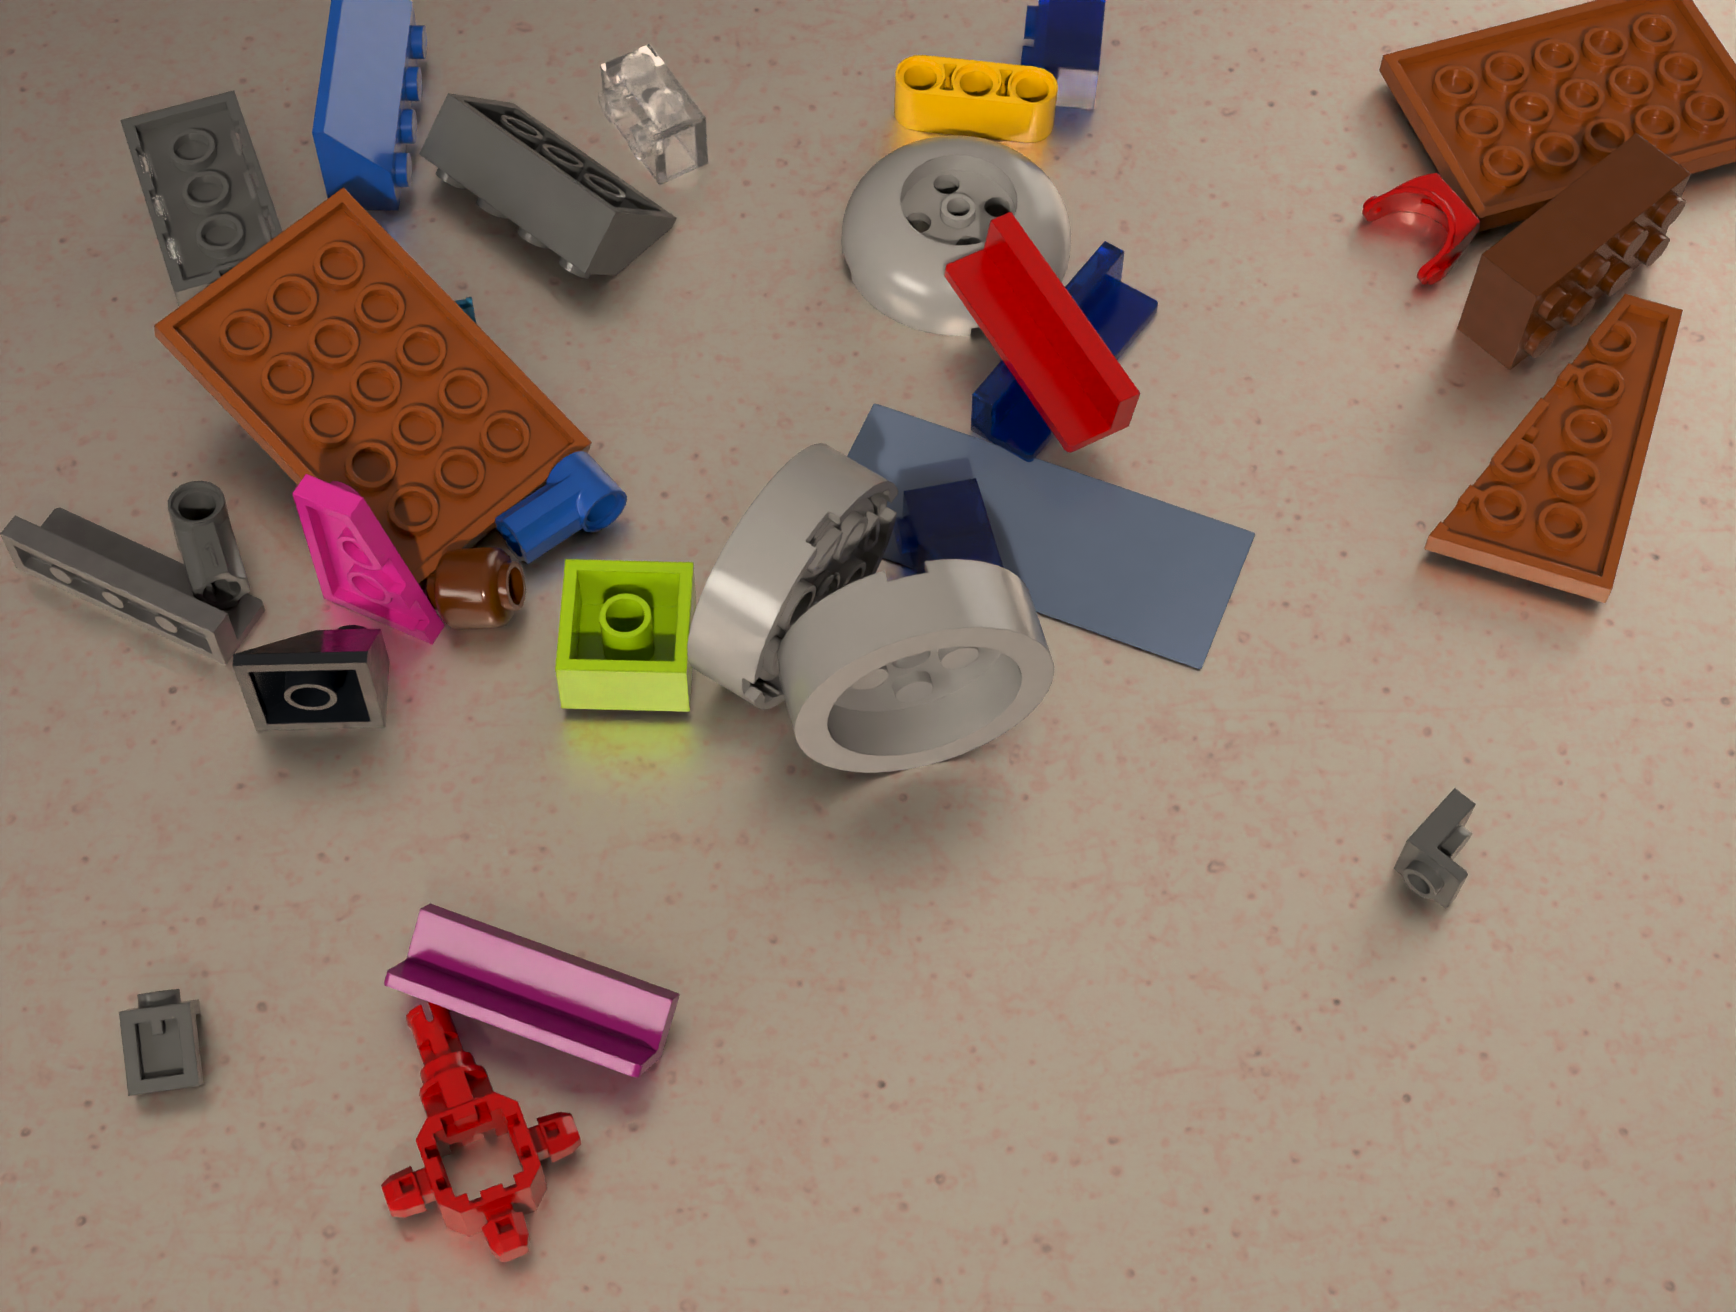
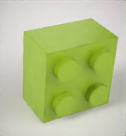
M565 559L555 666L562 709L690 712L693 667H691L688 661L687 644L691 622L696 609L694 562Z

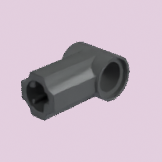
M191 481L180 485L171 493L168 499V512L193 597L217 609L236 606L238 600L244 594L250 592V586L232 530L224 494L218 486L211 482Z

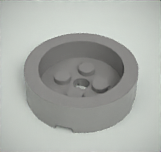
M823 443L811 445L789 460L767 483L745 512L721 551L706 581L694 612L688 636L687 656L691 667L759 709H770L783 702L785 698L778 676L780 665L777 651L784 635L796 620L817 602L854 581L876 573L888 546L897 512L886 507L887 501L892 503L898 495L896 485Z
M965 559L925 561L926 573L888 581L884 570L854 581L817 602L789 628L777 651L780 665L778 676L795 738L800 749L814 761L834 769L861 773L893 772L931 765L957 757L989 743L1015 727L1040 704L1049 691L1054 676V663L1029 589L1025 583L1011 571L987 562Z

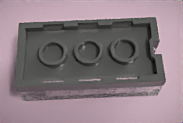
M234 90L120 120L179 307L283 232Z

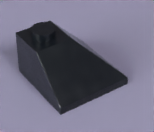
M346 625L339 627L337 630H314L233 654L232 666L256 731L386 727L390 661L381 629H367L358 625Z

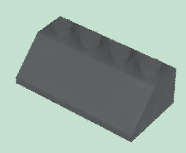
M448 93L419 153L438 167L436 175L441 180L454 187L468 189L478 196L476 204L481 209L496 217L508 218L519 226L517 233L521 238L535 246L550 248L561 256L559 264L565 270L581 278L589 279L592 274L616 276L668 232L677 219L514 103Z

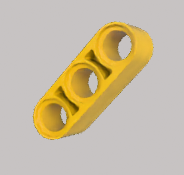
M913 55L901 61L895 71L894 115L900 125L914 131L1024 143L1039 142L1046 139L1054 127L1058 84L1053 74L1038 67Z

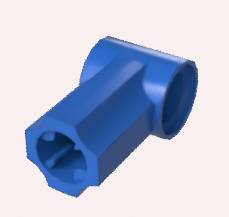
M578 451L566 456L551 470L545 486L496 517V526L511 553L520 562L525 561L529 564L582 528L586 532L593 533L608 527L622 513L626 506L627 496L587 452Z

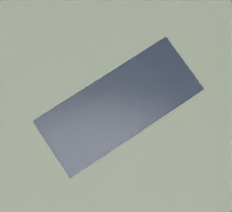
M873 404L847 457L891 481L898 489V495L892 503L887 501L886 507L897 512V516L883 558L926 573L925 561L965 559L998 565L1011 571L1025 583L1029 589L1036 612L1197 669L1203 667L1255 537L1254 532L879 404Z

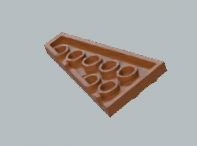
M1624 294L1590 336L1584 349L1560 373L1554 386L1543 399L1540 398L1495 453L1489 466L1473 485L1470 484L1460 496L1451 513L1443 522L1440 521L1430 533L1424 549L1606 603L1613 588L1683 310Z

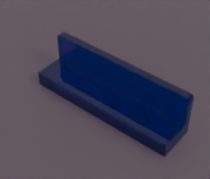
M1104 241L1065 288L1118 360L1155 316L1158 302L1121 282L1125 251ZM1001 360L972 394L971 431L1004 448L1022 460L1032 462L1053 438L1054 434L1003 360Z

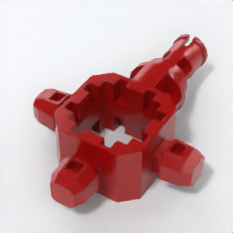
M428 1002L433 1020L427 1021L420 1004L409 1011L406 1015V1022L412 1030L424 1064L420 1071L423 1086L420 1088L419 1096L427 1119L416 1138V1143L425 1167L413 1172L412 1167L409 1166L390 1175L381 1184L392 1217L405 1218L427 1211L425 1205L437 1200L447 1228L468 1237L483 1232L492 1254L500 1262L511 1261L529 1252L530 1237L524 1215L537 1211L547 1190L540 1161L550 1157L553 1163L574 1153L581 1145L577 1127L571 1113L556 1112L537 1118L538 1125L528 1128L518 1101L494 1092L486 1069L481 1065H476L473 1055L463 1050L450 1014L451 1010ZM491 1129L495 1130L497 1137L508 1133L522 1168V1172L513 1175L515 1184L505 1188L502 1183L480 1191L481 1197L469 1201L467 1193L455 1197L441 1159L452 1154L449 1145L461 1141L462 1146L479 1141L484 1139L483 1132Z

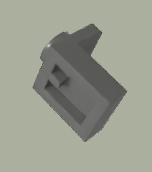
M1456 788L1450 792L1409 837L1393 868L1403 876L1404 881L1412 891L1423 898L1435 900L1444 908H1447L1455 900L1468 876L1466 870L1454 862L1453 859L1463 849L1472 835L1465 828V825L1476 805Z
M180 989L137 994L138 1008L119 1012L128 1096L202 1085L203 1075L196 1014L201 1013L199 999L181 1002Z

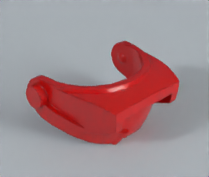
M1438 173L1411 179L1378 197H1370L1363 204L1362 215L1369 222L1393 212L1405 211L1429 216L1444 227L1448 236L1443 248L1435 257L1424 264L1417 273V279L1424 285L1435 284L1452 270L1480 228V220Z

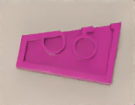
M306 474L292 494L323 598L433 645L445 625L365 499L353 488L342 482L332 481L327 483Z

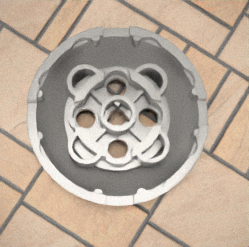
M946 135L930 137L894 150L879 160L862 177L854 189L845 210L841 236L842 253H844L845 260L851 271V280L856 289L874 308L887 317L910 328L927 333L970 336L971 328H978L979 326L944 277L946 265L984 249L990 221L1008 212H1012L1062 282L1067 271L1071 249L1070 222L1065 204L1058 190L1042 169L1029 158L1006 145L973 136ZM920 221H924L930 226L927 231L922 233L915 229Z

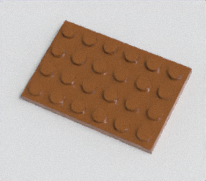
M1595 0L1393 52L1382 57L1379 69L1381 75L1443 180L1480 220L1478 232L1529 218L1635 133L1639 134L1691 174L1736 162V64L1693 0Z
M344 187L154 325L155 337L297 485L308 474L327 483L332 481L342 482L357 491L367 502L421 589L427 584L429 575L435 572L439 560L447 551L472 548L497 527L496 517L545 486L551 470L558 462L574 452L584 451L588 453L592 443Z

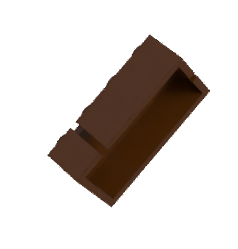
M1635 133L1481 255L1457 329L1509 370L1514 368L1528 355L1532 358L1539 357L1551 345L1560 329L1567 324L1571 327L1577 326L1589 314L1597 299L1605 293L1610 297L1615 295L1629 280L1635 268L1642 263L1650 266L1662 255L1670 242L1666 232L1685 207L1686 200L1682 198V194L1691 173L1639 134Z

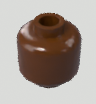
M469 548L447 551L439 560L435 572L429 575L426 591L427 598L434 609L438 610L442 620L452 629H484L503 627L514 617L515 611H520L524 605L526 584L520 564L517 561H512L510 556L501 548Z

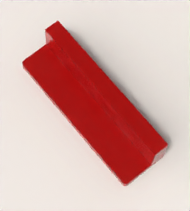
M1008 212L992 219L984 249L947 264L944 277L1066 452H1074L1129 427L1140 396L1139 390L1013 213Z

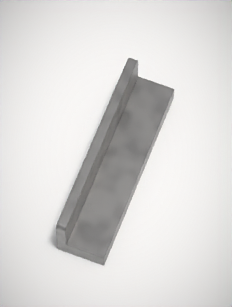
M63 508L54 509L41 527L15 515L0 533L17 569L225 666L265 612L262 600L248 593L238 600L236 606L224 609H217L194 598L184 564Z

